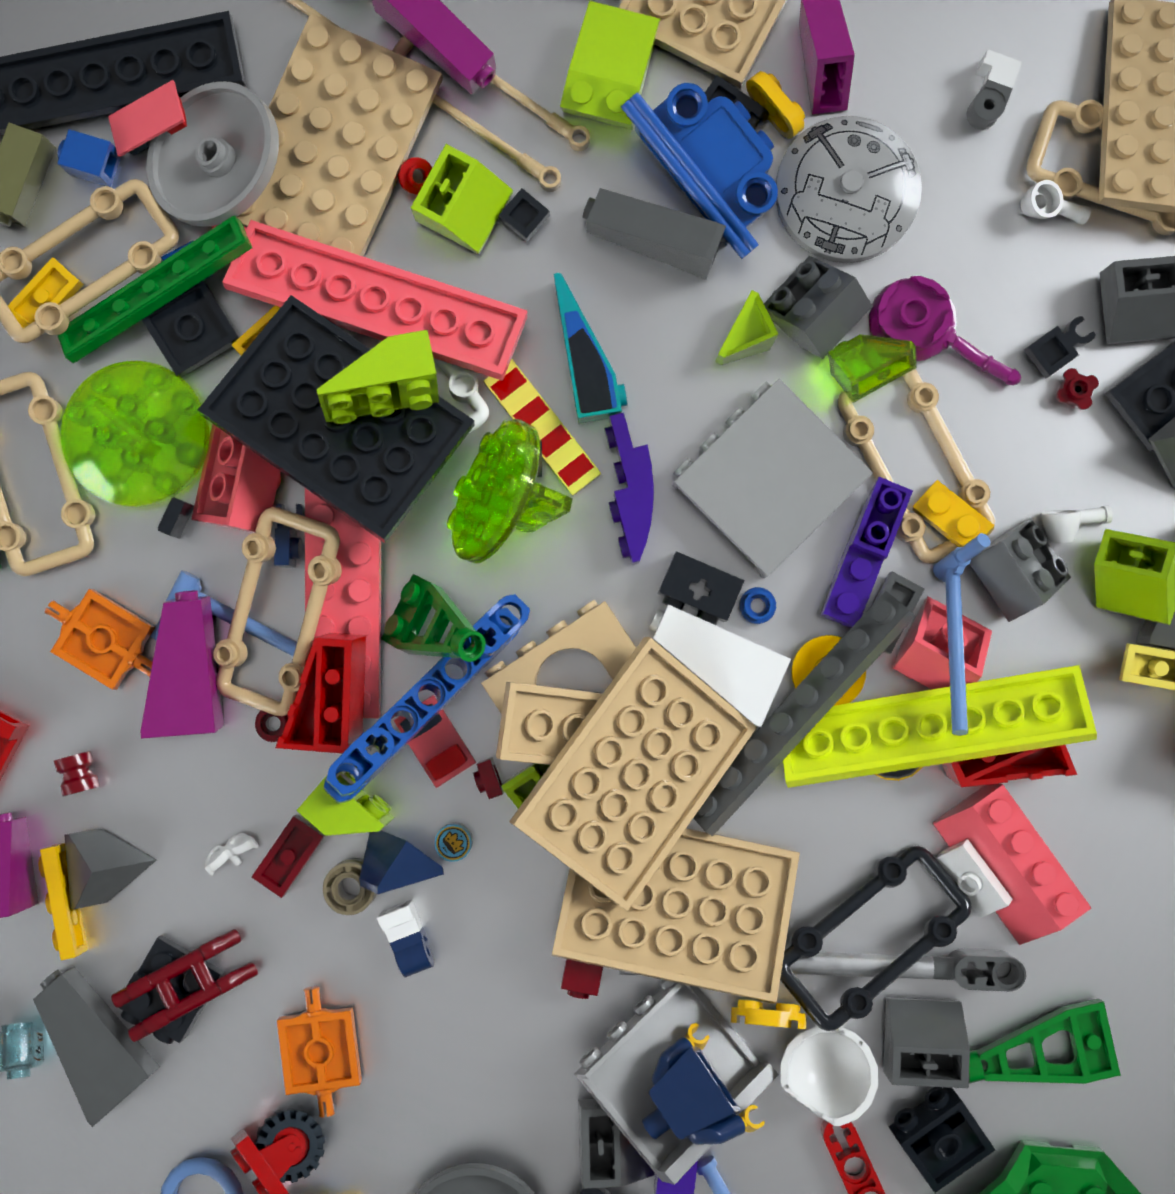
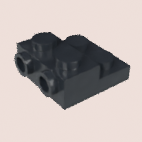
M163 935L157 937L141 967L133 974L127 986L190 951ZM205 961L214 981L220 979L225 971ZM191 969L170 980L179 1000L200 990ZM156 988L119 1009L123 1010L121 1017L125 1021L136 1025L165 1009V1006ZM206 1004L153 1032L154 1037L166 1044H172L174 1041L181 1043L190 1033Z
M931 1088L925 1095V1101L913 1109L905 1108L900 1110L894 1118V1123L888 1126L934 1193L995 1151V1148L953 1088Z

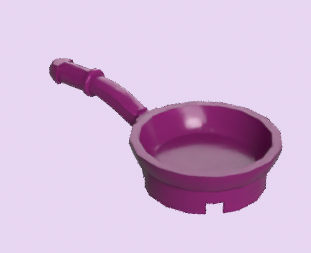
M911 276L910 278L900 279L886 286L875 297L872 304L873 307L869 312V328L872 337L910 342L911 362L925 361L939 354L943 349L952 346L961 356L980 367L982 372L986 371L1003 380L1005 384L1014 386L1021 381V374L1018 370L995 360L992 355H986L965 339L956 335L955 307L946 289L935 280L923 276Z

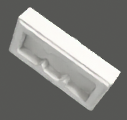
M968 839L941 851L937 855V861L958 884L963 893L968 896L972 908L980 918L1009 906L1013 900Z

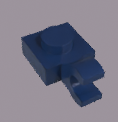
M277 503V508L285 510V505ZM296 504V514L305 516L304 506ZM277 523V528H275L276 551L274 554V565L281 568H296V559H301L302 539L297 537V531L294 528Z

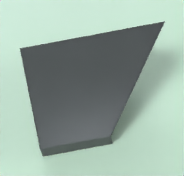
M103 829L64 834L70 908L78 909L109 902L157 859Z

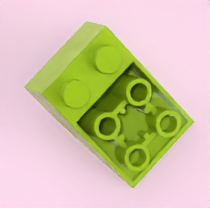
M428 330L388 336L317 389V394L326 422L333 421L336 424H345L354 421L359 416L372 414L374 417H384L392 414L397 409L410 407L412 410H422L430 407L432 403L439 402L437 373Z

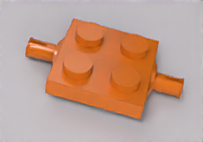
M88 589L80 604L71 611L54 600L48 604L51 608H46L45 614L63 624L60 636L51 649V653L112 690L118 689L126 674L134 667L150 677L153 661L142 654L144 645L154 631L155 626L94 589Z
M314 986L313 988L307 987L304 989L307 1010L297 1015L279 1017L277 1019L286 1095L298 1093L317 1095L319 1117H325L326 1114L329 1117L335 1114L332 1093L340 1088L359 1086L362 1082L353 1007L335 1010L321 1008L320 987Z

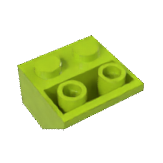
M445 144L414 200L411 211L416 222L479 255L499 219V214L504 210L512 196L513 189L478 160Z
M1105 529L1094 563L1096 607L1170 625L1175 612V542Z
M339 772L336 775L339 783L349 786L356 783L355 778L349 772ZM326 777L296 810L325 836L379 832L395 818L389 813L391 807L378 795H374L371 798L363 790L351 801L338 804L323 789Z

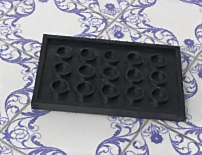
M290 295L199 407L198 412L212 424L376 538L386 543L475 426V420L439 396V402L432 403L430 407L422 410H412L408 407L394 410L392 414L384 417H374L370 414L356 417L354 421L345 424H336L333 421L326 422L317 389L371 349Z

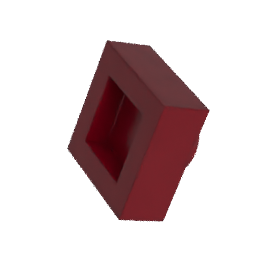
M493 757L478 762L476 764L478 771L473 772V776L479 792H486L488 799L503 795L502 781Z

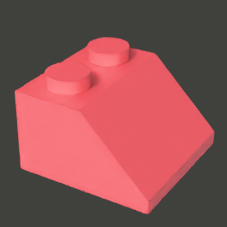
M927 596L900 645L893 669L930 689L949 687L950 676L947 609L944 604ZM962 615L965 681L967 684L978 682L982 677L992 630Z

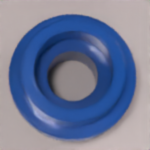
M751 588L740 599V613L750 623H765L773 617L776 611V600L773 594L765 588ZM754 599H760L764 604V608L760 613H756L751 609V602Z

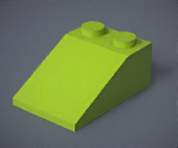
M589 0L567 74L560 104L562 111L633 130L634 124L621 109V106L637 92L640 95L642 94L660 18Z

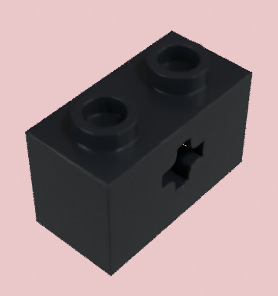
M676 551L657 594L664 596L663 604H669L680 610L687 606L698 611L696 617L716 625L718 620L722 622L728 621L745 580ZM702 581L705 583L704 590L709 592V594L695 600L693 598L694 591L689 589L690 584L696 585Z

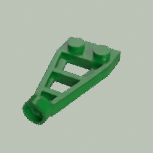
M412 574L409 582L405 584L401 591V599L393 615L386 621L381 640L407 654L461 658L467 662L479 659L484 653L486 646L484 636L474 629L441 587ZM433 607L436 612L424 636H418ZM451 621L453 625L444 643H439L449 622ZM470 637L471 644L464 650V643Z
M1099 998L1063 1006L980 1049L970 1051L969 1083L985 1080L1086 1084L1121 1076L1105 1003ZM1060 1030L1069 1032L1074 1059L1068 1064L1049 1063L1044 1057L1043 1041ZM1030 1043L1034 1065L1028 1068H1009L1006 1052L1016 1046ZM981 1060H985V1061H986V1063H987V1068H986V1070L983 1069V1065H982Z

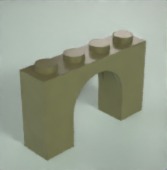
M8 123L0 144V224L10 227L13 222L26 227L56 147L43 134L12 123Z

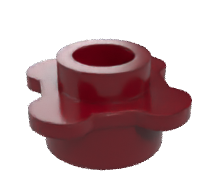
M1070 368L1063 373L1064 381L1057 391V399L1061 403L1071 406L1077 405L1080 410L1088 409L1092 405L1091 396L1093 390L1099 386V381L1094 375L1085 376L1079 374L1075 368ZM1075 386H1079L1081 391L1076 392Z

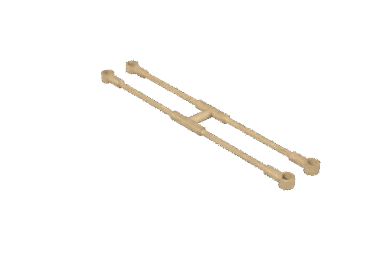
M286 0L307 16L311 14L336 25L303 1ZM402 36L392 51L406 57L414 45ZM494 76L491 81L492 84L547 121L546 124L569 140L570 147L573 150L584 151L588 148L590 133L586 127L574 126L555 112L551 114L500 77ZM436 94L433 101L436 106L517 161L518 166L540 181V185L545 191L554 192L560 187L561 174L557 168L553 166L545 167L526 153L521 154ZM577 134H582L586 139L582 143H577L573 140V137ZM547 175H554L557 180L552 184H548L544 181V178Z

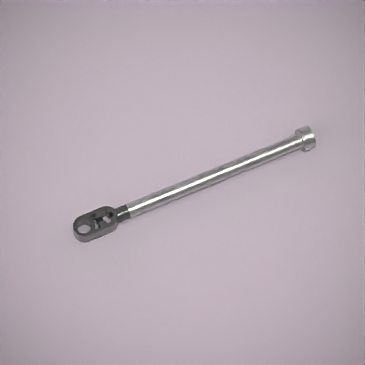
M957 949L948 957L923 956L899 978L955 980L961 987L967 990L1011 992L1022 987L1026 980V970L1019 960L1006 951ZM819 952L810 958H799L790 966V969L794 974L875 977L900 955ZM968 962L972 964L975 968L979 969L967 970L966 976H964L961 973V969H966L968 967ZM1010 962L1011 971L1009 975L999 979L997 977L999 966ZM619 970V975H638Z

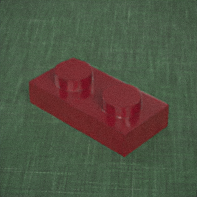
M297 814L294 815L251 878L280 898H283L321 844L325 835Z

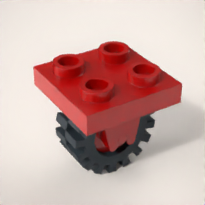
M295 1109L280 1110L275 1112V1115L272 1117H268L264 1121L263 1126L259 1127L256 1133L257 1139L254 1143L244 1129L231 1138L236 1147L230 1153L245 1174L253 1170L257 1178L252 1181V1184L259 1194H289L282 1183H285V1181L294 1183L298 1182V1179L302 1177L304 1179L307 1178L313 1169H317L320 1164L318 1163L319 1159L324 1155L323 1144L325 1143V1137L322 1135L320 1125L307 1113Z

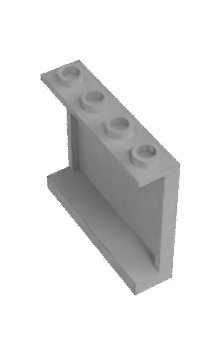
M780 379L772 386L766 381L751 396L755 402L746 411L740 407L727 419L725 423L729 428L720 437L713 433L699 447L703 454L697 460L692 462L688 458L673 473L677 479L672 486L675 489L678 488L755 565L754 569L763 578L768 577L873 473Z
M661 980L660 985L662 988L653 997L647 995L638 1002L633 1009L636 1014L627 1023L623 1020L616 1024L607 1033L606 1036L609 1040L600 1049L594 1047L581 1058L579 1063L582 1067L574 1075L660 1180L675 1185L713 1144L696 1145L688 1138L679 1140L671 1128L656 1140L646 1131L642 1119L657 1109L648 1092L654 1086L652 1076L661 1053L678 1039L685 1037L691 1024H699L697 1031L692 1036L696 1040H703L709 1035V1040L701 1051L742 1111L749 1107L779 1074L770 1063L760 1062L698 987Z

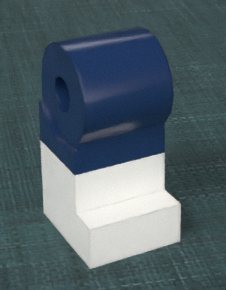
M413 900L382 911L377 920L382 932L385 931L402 975L408 977L434 967L432 953L427 942L428 938Z

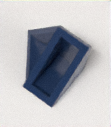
M382 830L379 832H369L359 878L361 887L376 894H381L444 875L441 865L408 841Z

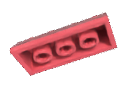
M212 424L191 520L255 533L261 513L273 507L276 490L281 483V471Z
M1003 784L984 785L932 823L949 847L968 839L1013 900L1009 906L996 911V914L1019 945L1061 931L1092 909Z

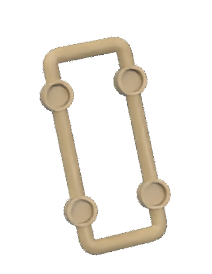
M1063 100L1054 101L1046 107L1027 161V174L1036 183L1044 180L1056 183L1062 191L1063 200H1070L1074 196H1078L1098 203L1099 187L1084 183L1077 170L1063 168L1055 173L1043 169L1041 165L1058 115L1072 119L1074 128L1081 133L1087 134L1095 131L1097 128L1102 130L1103 106L1095 100H1086L1080 105ZM1104 205L1152 221L1153 228L1161 235L1168 236L1175 233V213Z
M132 179L115 189L108 186L100 187L92 193L90 205L24 249L8 247L0 253V282L7 277L14 280L25 279L31 273L33 260L99 217L106 220L118 218L123 211V202L134 194L138 196L164 234L162 238L153 244L147 241H140L132 245L128 251L127 261L60 305L53 302L42 304L35 312V321L25 328L21 327L0 295V322L14 341L29 343L44 333L49 335L64 333L68 328L71 315L136 272L144 274L161 263L162 255L177 245L179 231L167 212L157 203L147 184L141 180Z
M907 362L895 363L841 392L838 398V407L846 422L843 428L844 439L850 445L860 448L876 480L878 477H882L894 482L871 440L874 435L873 423L869 418L859 416L852 402L903 376L910 389L907 395L908 406L916 413H923L961 485L958 490V496L995 525L994 515L987 504L990 498L989 486L984 481L974 479L936 408L939 400L938 390L934 385L923 382L913 365ZM906 508L896 537L903 542L910 543L919 560L929 564L937 563L954 549L958 548L948 540L933 549H929L923 538L926 527L923 518L916 513L909 512L908 508Z
M23 372L1 379L0 396L30 386L33 399L28 406V413L34 422L43 427L66 500L61 510V518L67 526L75 528L79 544L24 562L21 548L26 540L25 532L18 524L12 523L0 486V550L5 551L9 566L12 571L20 576H31L88 556L94 547V538L90 525L94 521L95 511L91 504L81 500L57 424L62 416V407L58 401L48 396L44 381L38 374L33 372Z
M277 507L268 508L261 513L255 533L249 534L242 543V552L248 561L227 639L217 643L213 652L215 661L220 665L216 677V685L221 695L275 716L282 717L288 714L290 705L294 703L301 684L299 681L312 647L328 585L336 583L342 573L341 564L336 558L340 537L334 527ZM274 522L325 539L321 555L314 557L308 565V575L313 582L292 662L285 664L279 672V683L284 689L281 702L231 683L234 668L241 666L247 659L248 651L242 638L262 563L272 559L276 551L275 541L270 536Z

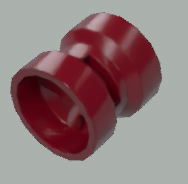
M91 751L53 761L56 772L64 775L62 778L63 782L60 785L63 797L100 787L97 775L93 774L92 770H89V767L94 762Z

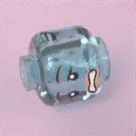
M33 1022L1 1026L0 1072H7V1080L31 1077L30 1069L37 1068L44 1062L43 1032L38 1028H33Z

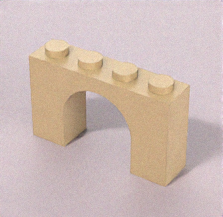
M595 600L591 601L577 611L580 618L570 625H567L565 620L561 621L546 631L549 638L538 646L533 640L517 650L515 653L518 659L508 666L501 661L484 672L488 679L481 684L501 715L506 681L536 685L539 669L545 660L552 654L564 649H580L591 653L602 663L612 680L615 678L636 647L605 601L600 605Z

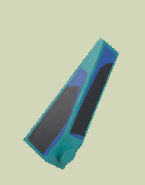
M555 273L554 283L578 424L609 419L612 415L622 413V406H627L624 384L617 385L616 374L561 273Z

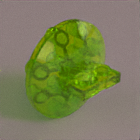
M124 361L108 365L84 380L73 393L66 406L61 425V444L68 467L79 483L89 492L117 505L145 507L169 500L179 494L194 480L206 458L210 438L209 422L198 412L199 407L203 403L190 384L179 375L176 376L173 371L166 367L146 361Z
M505 419L493 434L486 432L480 441L479 452L467 475L461 476L454 490V495L458 499L456 507L448 517L447 528L452 530V544L459 558L474 564L484 562L499 550L515 529L528 533L534 532L547 525L548 522H552L570 512L573 498L536 482L540 458V439L533 425L520 419L510 421Z

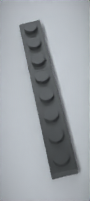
M885 591L763 723L762 727L747 741L694 816V820L706 833L714 836L916 617L889 592Z

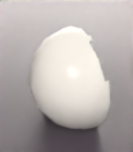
M814 1026L800 1032L787 1045L781 1061V1085L784 1091L833 1126H842L859 1119L872 1105L878 1089V1065L870 1047L857 1033L842 1026L835 1031H825L818 1026Z

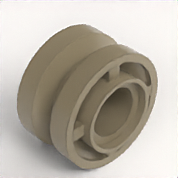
M344 860L332 868L324 879V899L328 906L339 914H358L364 911L377 896L376 893L360 886L359 878L363 860ZM345 878H353L359 883L360 892L358 895H349L344 891L343 880Z

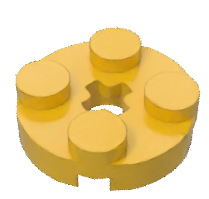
M738 1000V1007H731L730 1023H740V1016H745L744 1024L791 1028L792 1021H798V1029H806L807 1014L800 1013L801 1006L795 1004L776 1003L775 1011L764 1010L763 1002Z

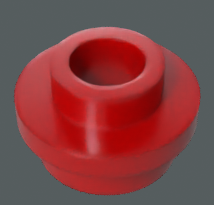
M419 157L409 158L404 161L398 172L401 187L409 194L418 195L432 170V166L428 161ZM415 169L420 170L423 175L420 183H416L412 175Z

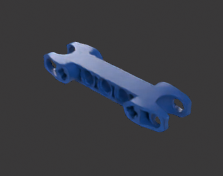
M515 594L507 595L500 599L473 625L474 629L485 638L486 646L482 656L472 662L464 661L461 658L442 657L370 729L355 740L330 766L323 789L338 804L351 801L516 637L520 628L528 620L530 608ZM505 605L516 607L520 613V620L508 608L502 607ZM500 618L507 620L510 625L503 623ZM470 637L464 643V650L471 644ZM450 664L459 666L463 671V678L457 680L450 678L445 672V666ZM422 690L433 692L437 697V704L433 706L424 705L419 700L418 693ZM397 716L405 717L410 722L411 729L405 733L397 732L391 725V719ZM374 747L380 751V753L375 752L372 755L367 752L368 749L371 751ZM339 772H349L355 778L356 783L349 786L339 783L336 775Z

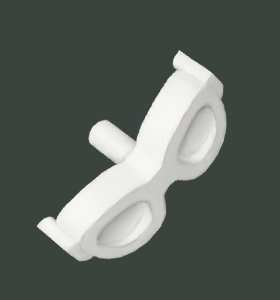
M245 833L236 834L228 840L225 846L217 845L209 852L204 864L205 869L212 876L214 871L222 866L228 858L238 866L242 861L237 855L253 847L255 849L259 848V845L252 836H248Z

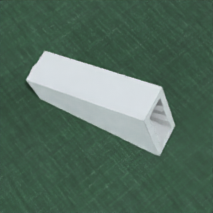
M669 604L666 606L665 611L657 609L649 627L650 630L655 631L652 639L751 723L762 727L791 659Z

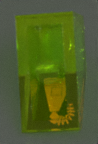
M859 334L849 341L839 343L828 352L830 373L853 403L917 368L916 346L912 341Z

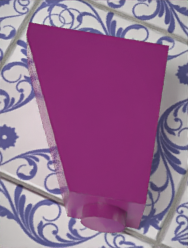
M801 0L799 30L811 113L814 115L848 110L855 53L840 0Z
M12 812L0 814V918L12 916L39 904L26 817L13 819Z

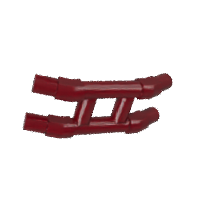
M236 929L203 944L112 994L111 1000L114 1006L120 1008L156 988L165 1006V1009L128 1029V1035L133 1042L141 1040L258 975L256 966L250 962L214 981L205 963L206 960L241 942L240 934ZM191 969L200 990L179 1000L170 980Z

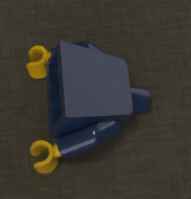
M697 1023L691 1024L685 1037H681L661 1053L652 1076L654 1086L648 1093L657 1109L643 1118L642 1123L649 1135L655 1140L671 1128L679 1140L688 1138L696 1145L722 1144L744 1134L745 1131L754 1132L764 1126L765 1121L759 1124L750 1122L748 1114L758 1107L750 1105L742 1111L701 1051L705 1048L709 1035L703 1040H696L692 1034L699 1027Z

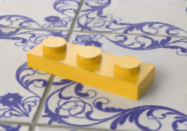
M60 843L40 849L41 856L38 860V867L41 876L46 880L48 890L45 904L48 913L52 914L55 927L52 933L53 945L55 950L59 951L60 959L66 960L75 958L88 951L81 909L70 908L65 843Z

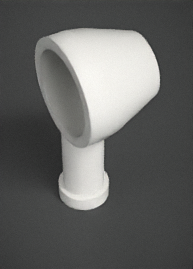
M1050 180L1034 184L1021 200L1022 212L1026 216L1037 219H1047L1059 214L1083 225L1087 222L1091 213L1090 208L1087 206H1079L1063 200L1061 189Z
M1109 505L1094 509L1053 510L1042 513L1044 528L1050 542L1053 543L1074 541L1078 528L1082 524H1108L1113 520V511Z

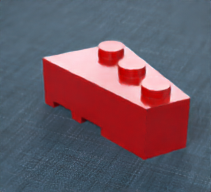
M328 633L315 637L299 681L301 683L294 703L290 705L287 723L282 736L278 738L275 748L343 754L363 734L366 635Z
M1066 745L942 764L947 777L960 787L1008 783V780L1026 778L1036 780L1043 779L1044 776L1077 775Z

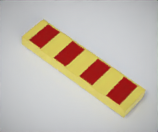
M513 359L510 361L503 381L490 376L483 381L528 440H542V458L572 496L576 495L601 475L599 469Z

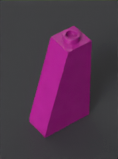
M372 0L377 14L470 94L473 95L479 87L482 89L487 87L496 74L494 53L440 0Z
M198 590L176 592L175 599L163 603L140 730L141 739L216 733L224 726L221 693L216 685L218 663L213 656L216 645L210 596L198 597Z

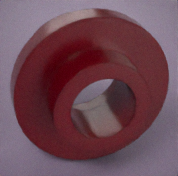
M260 711L255 719V729L258 735L268 742H277L278 738L283 734L288 715L282 717L275 716L280 720L281 724L278 730H272L269 727V720L275 715Z

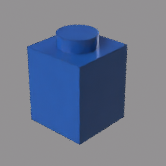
M68 129L66 138L59 144L57 152V164L70 176L112 187L121 157L117 155L116 147L110 141Z

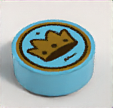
M458 823L445 825L435 837V849L438 855L447 861L455 862L462 860L467 856L472 847L470 831Z

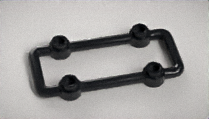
M911 846L898 857H886L879 861L875 867V876L814 927H802L794 932L791 938V946L784 952L780 981L820 1029L835 1031L851 1018L860 1019L867 1016L872 1010V1000L934 947H945L953 943L957 936V927L971 913V901L930 851L921 846ZM918 860L957 907L947 916H936L928 920L924 927V936L864 987L846 990L840 998V1007L828 1016L792 972L790 966L801 957L810 958L818 954L822 949L823 938L884 887L894 888L903 883L906 879L907 868Z

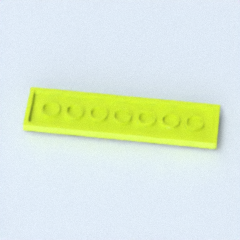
M1080 665L967 683L968 734L962 736L952 734L950 686L835 705L783 760L787 787L1097 740V731Z

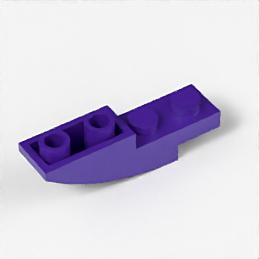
M623 412L610 416V426L604 428L609 449L616 448L619 462L613 463L618 484H626V488L614 491L613 496L615 500L608 503L613 522H621L624 536L618 537L622 557L623 559L630 557L631 565L640 562L651 527L654 483L648 444L633 448Z
M882 477L877 478L840 559L831 582L832 587L820 616L852 628L862 617L882 563L888 557L913 490Z

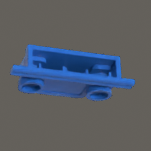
M682 83L671 90L668 98L654 110L650 108L638 92L621 106V109L635 125L636 134L703 218L726 226L722 242L726 246L729 244L742 260L759 246L747 228L769 211L777 200L778 188L776 182L767 174L773 162L771 150L774 148L772 141L762 130L756 132L748 122L751 116L740 101L737 100L733 103L729 98L719 96L708 102L705 92L696 84Z

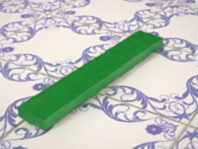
M235 215L228 218L70 321L67 330L57 335L65 358L74 364L252 249L253 247L242 222Z

